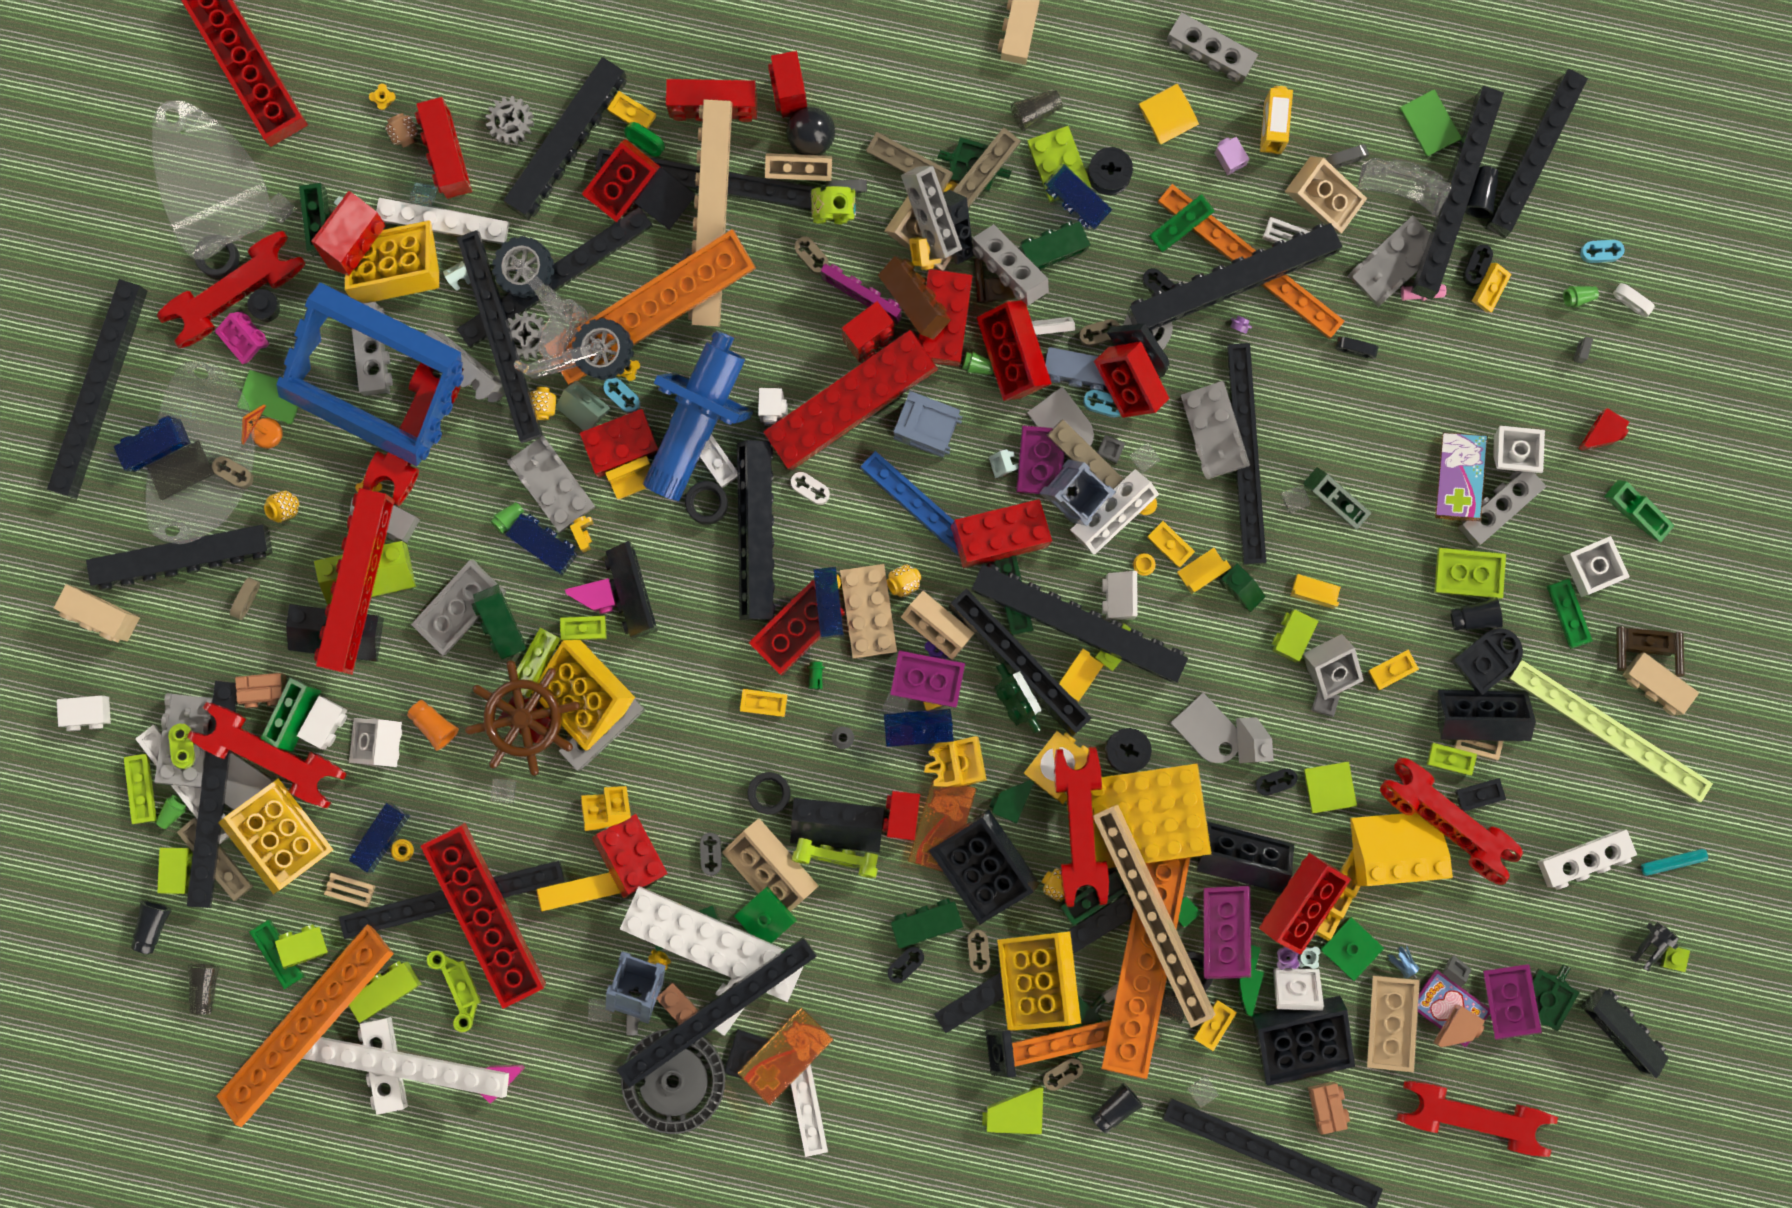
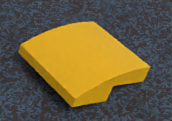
M1178 84L1138 104L1146 123L1150 124L1158 144H1163L1199 125L1189 102Z
M626 786L604 787V794L581 796L585 831L610 827L631 818Z

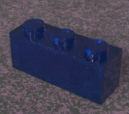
M1061 164L1044 182V185L1047 187L1045 191L1053 199L1058 197L1063 202L1061 206L1069 214L1074 212L1079 217L1077 221L1081 222L1085 229H1088V227L1096 229L1113 210L1065 164Z
M166 416L159 419L158 424L140 429L139 434L122 438L120 440L121 443L113 447L124 471L136 472L185 447L191 442L181 419Z
M521 513L505 535L563 576L578 555L574 551L576 547L566 539L562 543L555 538L558 534L548 526L545 530L538 525L540 521L531 514H528L526 517Z
M836 567L813 569L821 639L844 637Z
M951 709L884 714L886 747L954 742Z
M386 803L349 858V861L367 873L373 872L410 815L394 804Z

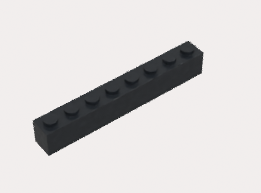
M604 57L600 59L503 200L507 207L527 220L539 212L540 203L544 198L550 196L553 184L556 180L559 181L565 173L564 168L568 162L571 163L576 158L579 146L587 142L590 130L593 126L596 127L602 119L601 114L605 108L609 107L616 92L624 88L627 82L624 70Z
M1569 68L1561 76L1494 210V216L1490 218L1485 229L1503 238H1506L1512 232L1588 80L1587 77Z
M745 440L737 443L739 620L741 621L772 620L775 613V604L773 603V593L775 590L773 570L775 562L773 559L774 538L772 536V526L774 524L772 503L774 496L772 493L773 471L771 470L773 450L771 443L768 441Z
M262 524L87 559L86 564L90 586L98 588L99 591L112 589V585L116 584L130 586L134 585L136 580L143 579V582L157 580L156 576L165 575L166 578L179 575L178 572L186 570L187 573H195L201 571V567L209 566V569L220 568L223 566L222 563L226 562L240 564L245 562L244 559L253 557V560L267 558L266 554H271L273 551L269 529Z
M967 588L948 606L950 612L975 633L974 636L1001 664H1005L1010 674L1021 672L1038 703L1070 736L1073 737L1092 719Z

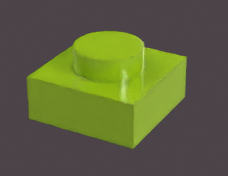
M1669 946L1663 954L1661 967L1686 972L1690 950L1679 947L1675 950Z

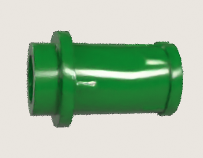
M809 662V666H807V669H809L808 689H823L822 679L823 669H825L823 662Z

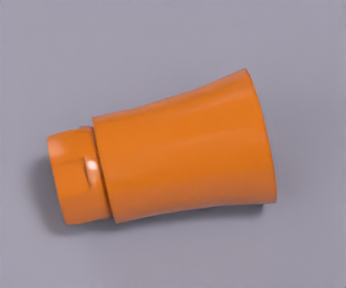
M419 700L408 711L407 716L429 740L436 751L445 747L458 733L459 728L447 721L423 700Z

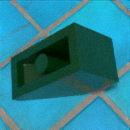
M1238 563L1218 581L1249 612H1252L1266 597L1256 581Z
M1026 781L1000 792L998 796L994 795L989 805L992 808L991 813L1017 824L1034 781Z

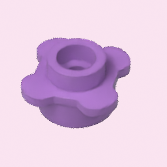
M1237 316L1236 319L1231 318V328L1245 334L1249 328H1252L1249 325L1250 320L1241 316Z
M1287 947L1280 948L1277 951L1279 960L1277 967L1279 969H1297L1299 967V954Z

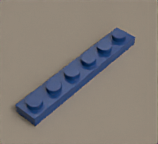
M875 451L861 465L860 469L959 556L951 529L954 520Z

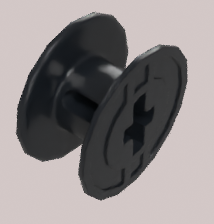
M1106 147L1097 151L1092 157L1088 169V179L1092 188L1098 193L1107 196L1116 195L1124 191L1129 185L1133 173L1132 161L1126 152L1116 147ZM1108 168H1112L1113 175L1109 174Z
M1125 728L1115 732L1108 739L1105 747L1106 759L1110 766L1123 773H1133L1144 768L1149 762L1152 753L1151 743L1147 736L1134 728ZM1120 745L1124 747L1131 745V750L1137 753V756L1129 754L1128 757L1125 756L1126 751L1120 749Z

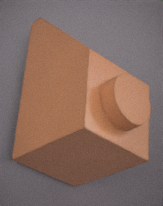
M1456 1004L1433 1043L1439 1047H1446L1473 1041L1475 1037L1478 1038L1483 1032L1485 1020L1463 1006Z

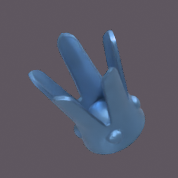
M1407 945L1408 955L1403 947H1399L1400 953L1398 956L1401 962L1393 955H1388L1390 958L1388 960L1401 970L1405 978L1413 975L1417 979L1415 973L1420 968L1413 961Z

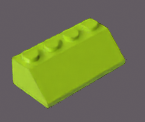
M398 541L384 545L372 597L416 587L409 551L405 542ZM343 554L314 561L318 583L327 605L331 604L332 601L331 586L337 580L336 566L338 560H342Z

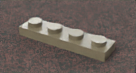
M1004 127L953 190V192L967 197L968 209L1021 143V140Z
M876 132L866 149L868 154L903 173L919 166H933L942 193L953 176L951 171Z
M1063 419L1046 435L1070 460L1085 462L1090 467L1089 470L1105 485L1114 489L1124 480Z
M195 817L177 831L178 835L192 851H194L197 818ZM219 845L215 879L232 900L237 901L253 885Z

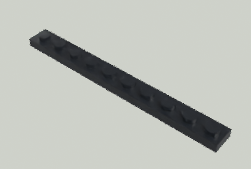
M599 148L595 167L596 172H599L614 151ZM650 158L689 189L699 190V186L695 185L696 172L700 173V166ZM729 172L727 196L811 210V190L815 189V187Z
M638 207L552 265L554 274L550 277L551 282L544 287L545 290L543 292H538L533 297L527 296V298L513 296L510 293L503 297L501 302L507 321L508 318L514 320L516 313L520 316L524 311L529 310L653 227L641 207ZM480 313L457 328L469 348L487 338Z
M475 230L457 237L519 441L525 443L539 438L543 434L480 232Z
M1250 343L1228 344L1227 355L1231 406L1250 466L1236 470L1243 565L1265 564L1267 562Z
M215 681L212 703L228 708L236 713V683ZM212 715L210 716L208 734L213 733L216 729V720ZM229 750L225 759L206 751L187 906L212 907L221 826L218 822L223 817L231 750Z
M560 860L493 877L503 898L565 882ZM443 890L342 915L339 917L344 939L357 936L367 924L378 931L452 912L453 910Z
M1126 894L1065 931L1071 934L1073 954L1131 919L1133 905ZM1001 972L934 1013L945 1033L1004 998Z
M803 936L618 1066L617 1072L628 1087L631 1088L817 957V954Z
M1173 1098L1169 1100L1162 1118L1164 1121L1363 1206L1376 1208L1383 1188Z

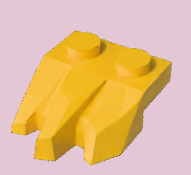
M977 736L937 743L928 752L930 756L935 757L936 761L926 764L924 773L938 774V778L934 780L933 786L960 787L987 781L979 737Z

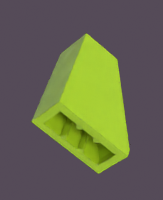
M1035 1086L987 1106V1112H982V1126H986L987 1132L1042 1134L1043 1086Z

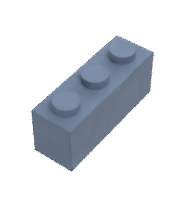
M1048 348L1045 364L1052 383L1066 381L1069 382L1068 385L1073 387L1086 385L1090 386L1091 390L1103 391V389H1107L1094 363L1098 356Z

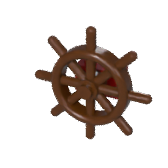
M510 660L506 664L510 682L503 684L493 693L480 685L473 686V692L487 700L484 710V722L467 726L465 731L469 735L486 731L490 741L498 748L489 762L490 768H497L505 754L517 757L527 756L530 774L536 776L539 773L536 754L546 750L552 743L567 752L573 749V745L558 734L562 725V714L578 710L580 704L575 701L560 705L554 693L547 688L556 675L555 668H549L540 683L533 680H519L516 664ZM521 689L534 691L530 699L522 696ZM512 691L513 696L508 703L502 700L505 695ZM543 697L549 708L543 709L539 707L536 709L535 706L540 698ZM498 707L503 712L500 715V717L495 720L496 708ZM506 726L511 727L508 734L503 739L500 736L497 728H502ZM518 733L522 734L524 747L511 745Z

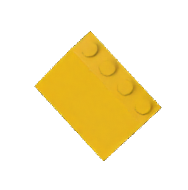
M428 220L383 230L350 276L345 275V291L348 296L361 303H369L438 289L439 267L431 221Z
M563 640L537 682L540 683L549 668L553 667L556 669V675L547 688L554 693L560 705L575 701L579 702L580 708L578 710L562 714V726L586 751L626 713L635 696L581 640ZM541 697L539 702L545 708H549L545 699Z
M279 778L218 822L273 894L333 851L332 847Z
M1416 812L1414 815L1402 813L1350 818L1357 886L1453 878L1450 853L1444 834Z
M1070 932L998 939L1008 1030L1015 1031L1080 1024L1081 1018Z

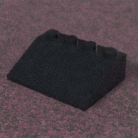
M989 809L929 850L979 925L1032 894L1040 884Z
M1340 995L1323 999V1011L1275 1009L1253 1014L1254 1033L1267 1086L1355 1067L1348 1010Z

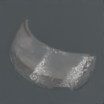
M1372 158L1362 165L1358 189L1387 192L1408 198L1425 207L1432 215L1438 216L1451 191L1450 182L1442 181L1443 176L1434 170L1415 163L1396 159L1385 161L1380 158Z

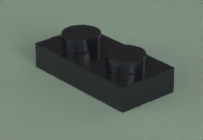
M1500 778L1455 790L1460 809L1464 812L1506 800Z

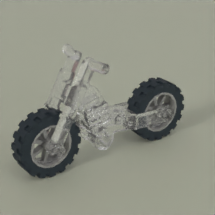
M520 236V238L513 237L509 242L505 241L501 245V249H497L495 253L496 258L492 262L494 266L492 271L496 277V282L502 289L513 296L527 298V296L533 297L537 295L549 316L548 322L542 329L543 332L539 343V351L543 358L530 364L517 360L514 363V367L533 379H539L542 376L553 375L575 367H579L582 372L590 377L600 380L614 379L616 375L624 373L626 366L629 367L631 363L630 358L634 355L632 350L634 345L630 339V334L615 321L605 318H599L600 320L593 319L589 321V324H584L588 318L586 309L571 299L563 301L559 294L549 286L551 282L550 277L554 274V269L552 268L554 261L550 256L549 250L540 242L526 236ZM523 252L522 259H518L516 255ZM531 252L535 257L527 261V254ZM536 261L538 263L537 270L534 267L530 266ZM516 270L517 273L512 279L510 277L509 271ZM520 276H522L525 280V282L519 283L517 281L520 278ZM576 326H581V330L579 332L577 329H575ZM602 334V340L595 339L594 337ZM607 334L612 335L615 339L606 344ZM572 341V348H569L568 351H566L569 342ZM616 343L618 345L617 352L611 350V346ZM604 359L605 365H597V362Z

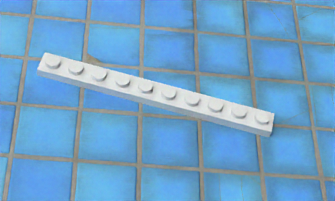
M320 1037L302 1058L500 1098L507 1096L509 1073Z

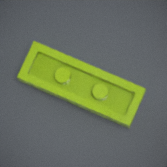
M539 628L517 668L519 680L525 679L537 682L561 638ZM521 689L522 695L529 698L532 690Z
M141 754L124 757L132 824L156 821L149 756Z

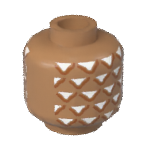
M401 113L387 120L388 124L385 126V130L393 145L401 144L404 148L415 143L413 138L418 135V130L409 115L404 116Z

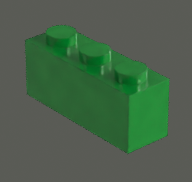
M289 678L261 739L277 748L293 752L299 740L297 735L317 698L320 696L321 690L306 682Z

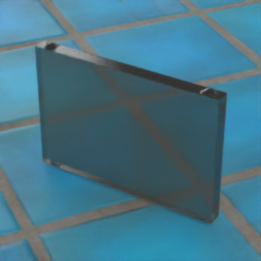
M199 440L147 466L161 500L214 475Z

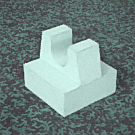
M463 261L443 271L446 280L456 291L460 289L458 285L459 279H465L467 284L471 283Z
M1002 450L989 457L995 478L1003 477L1018 469L1017 464L1012 465L1010 458L1015 456L1013 451Z

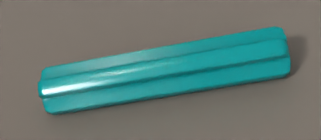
M1699 849L1643 863L1641 870L1643 875L1648 876L1708 860V853L1706 849Z

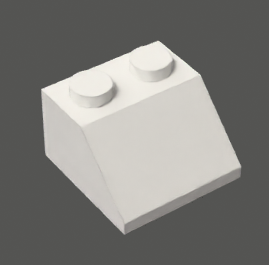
M1499 426L1494 435L1493 457L1497 469L1543 473L1545 430Z
M1137 571L1108 573L1106 579H1102V592H1106V601L1102 602V614L1106 615V620H1134L1137 617Z
M354 718L349 763L397 767L402 722Z

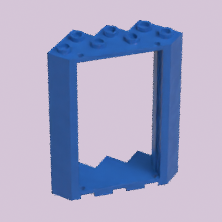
M320 282L307 298L305 319H300L294 334L297 337L294 348H289L284 365H286L284 378L279 376L276 384L278 396L418 466L422 460L428 457L433 444H437L441 439V420L445 415H449L453 407L451 402L452 391L455 387H459L464 379V375H462L463 362L461 360V352ZM328 317L442 373L418 438L303 381L311 370L309 356L321 342L320 327Z

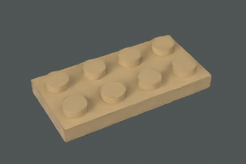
M884 564L840 570L853 659L897 653Z
M1373 976L1367 1068L1414 1072L1420 980Z

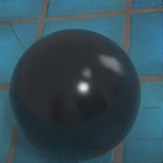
M807 107L796 111L790 117L786 128V135L790 146L801 155H821L834 142L835 125L830 115L824 110L817 107Z

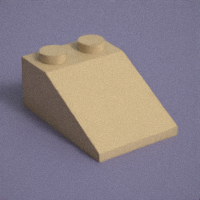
M1313 156L1309 157L1285 190L1295 202L1327 225L1332 223L1335 231L1340 234L1343 233L1367 199L1327 160L1322 157Z
M907 196L884 232L910 250L909 239L923 238ZM952 255L947 258H941V263L934 264V267L944 271L952 259Z

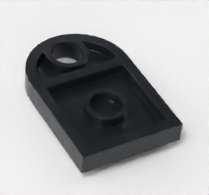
M1145 323L1110 327L1107 334L1115 346L1141 341L1159 378L1165 375L1170 366L1169 359Z
M1497 628L1486 632L1451 662L1476 693L1481 696L1519 665L1523 656V648L1519 638L1513 632ZM1505 638L1512 641L1513 647L1511 650L1504 648L1503 640Z

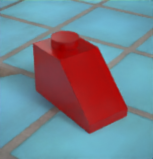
M1604 409L1596 418L1578 449L1584 451L1610 445L1619 440L1622 441L1629 431L1627 426L1630 422L1610 409Z

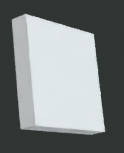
M1274 968L1273 978L1277 1009L1323 1011L1324 1004L1319 969L1285 968L1281 970Z

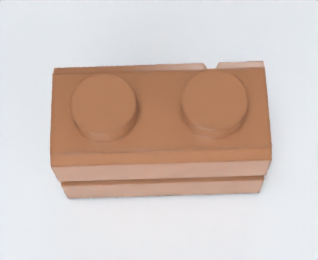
M284 673L236 677L237 703L244 705L245 708H258V703L276 706L287 685L286 675Z
M1328 1082L1308 1087L1318 1133L1328 1134L1348 1129L1347 1123L1350 1122L1348 1110L1343 1109L1341 1100L1345 1099L1342 1086H1338L1336 1082Z

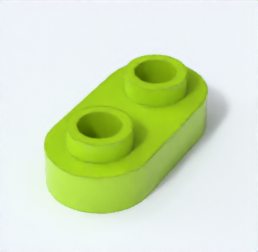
M182 723L172 726L169 730L170 754L172 763L177 768L188 769L195 762L194 743L187 738L189 731L192 730L189 726ZM183 731L184 736L182 738H177V732ZM181 753L187 754V758L185 760H179V755Z

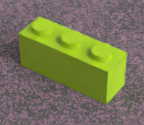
M398 961L388 967L389 972L382 976L381 973L375 975L369 981L370 984L364 987L349 1004L359 1023L366 1021L422 985L409 962L401 964Z

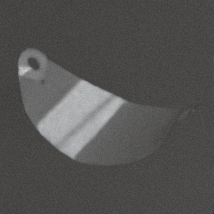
M182 100L166 101L160 105L155 111L152 121L154 170L166 214L177 240L185 252L194 259H207L218 253L227 243L238 241L245 235L263 229L268 222L270 214L267 188L252 158L238 140L218 121L194 105ZM168 109H174L178 112V122L170 123L167 121L165 113Z
M189 361L184 362L177 368L166 389L154 433L146 484L148 527L158 539L175 544L193 542L219 527L231 515L245 489L237 488L218 477L212 470L213 461L218 457L224 456L245 467L250 472H252L254 463V428L245 444H241L242 417L250 413L249 405L231 377L220 367L209 362ZM198 367L204 368L208 372V377L205 379L198 378L194 374V370ZM226 463L224 465L220 464L218 466L220 468V472L222 470H225L227 472L231 471L226 466ZM237 473L234 475L240 481L247 480L245 474L243 476ZM169 526H177L180 532L176 536H168L165 533V529Z

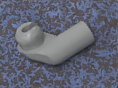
M627 1014L626 1035H638V1022H640V1018Z

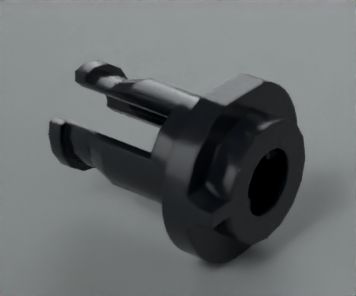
M1658 921L1655 925L1650 922L1646 925V928L1651 932L1640 944L1636 954L1630 957L1634 962H1637L1651 943L1657 946L1658 949L1643 966V969L1648 972L1651 970L1650 967L1661 958L1669 946L1675 950L1679 947L1677 943L1678 936Z

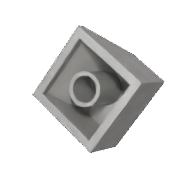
M1343 634L1303 653L1307 670L1324 700L1364 681L1355 647Z

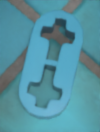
M1618 240L1590 241L1582 246L1580 256L1587 263L1614 262L1623 256L1625 249L1624 245ZM1613 246L1618 252L1613 256L1612 252H1605V250H1609ZM1591 247L1592 251H1599V253H1595L1591 257V254L1586 251Z
M614 378L605 381L603 386L604 392L624 412L629 414L640 408V400L637 395L620 379ZM611 383L613 385L619 384L617 388L621 392L620 395L615 391L609 392L611 390L609 387ZM624 396L629 400L635 399L633 401L635 404L633 408L631 406L625 407L626 402L622 399Z
M1090 390L1086 393L1083 400L1086 409L1109 417H1119L1121 415L1118 409L1116 412H1112V407L1105 405L1106 403H1114L1110 394L1098 390ZM1095 395L1097 396L1096 399L1098 401L1103 402V404L1095 403V405L1092 406L1090 405L1091 401L1087 399L1092 398V396Z

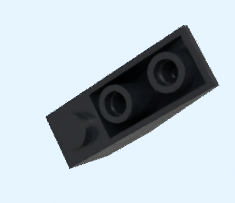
M948 190L943 193L962 247V250L952 254L955 264L958 265L974 256L967 197Z

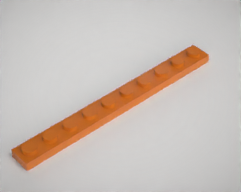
M1171 184L1157 203L1174 216L1193 200ZM1212 215L1192 229V231L1231 262L1242 256L1244 259L1248 258L1256 251ZM1288 275L1261 285L1329 340L1344 323L1342 318Z

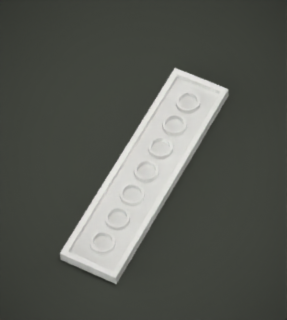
M640 886L620 927V930L738 981H741L785 950ZM803 967L766 993L788 1002Z

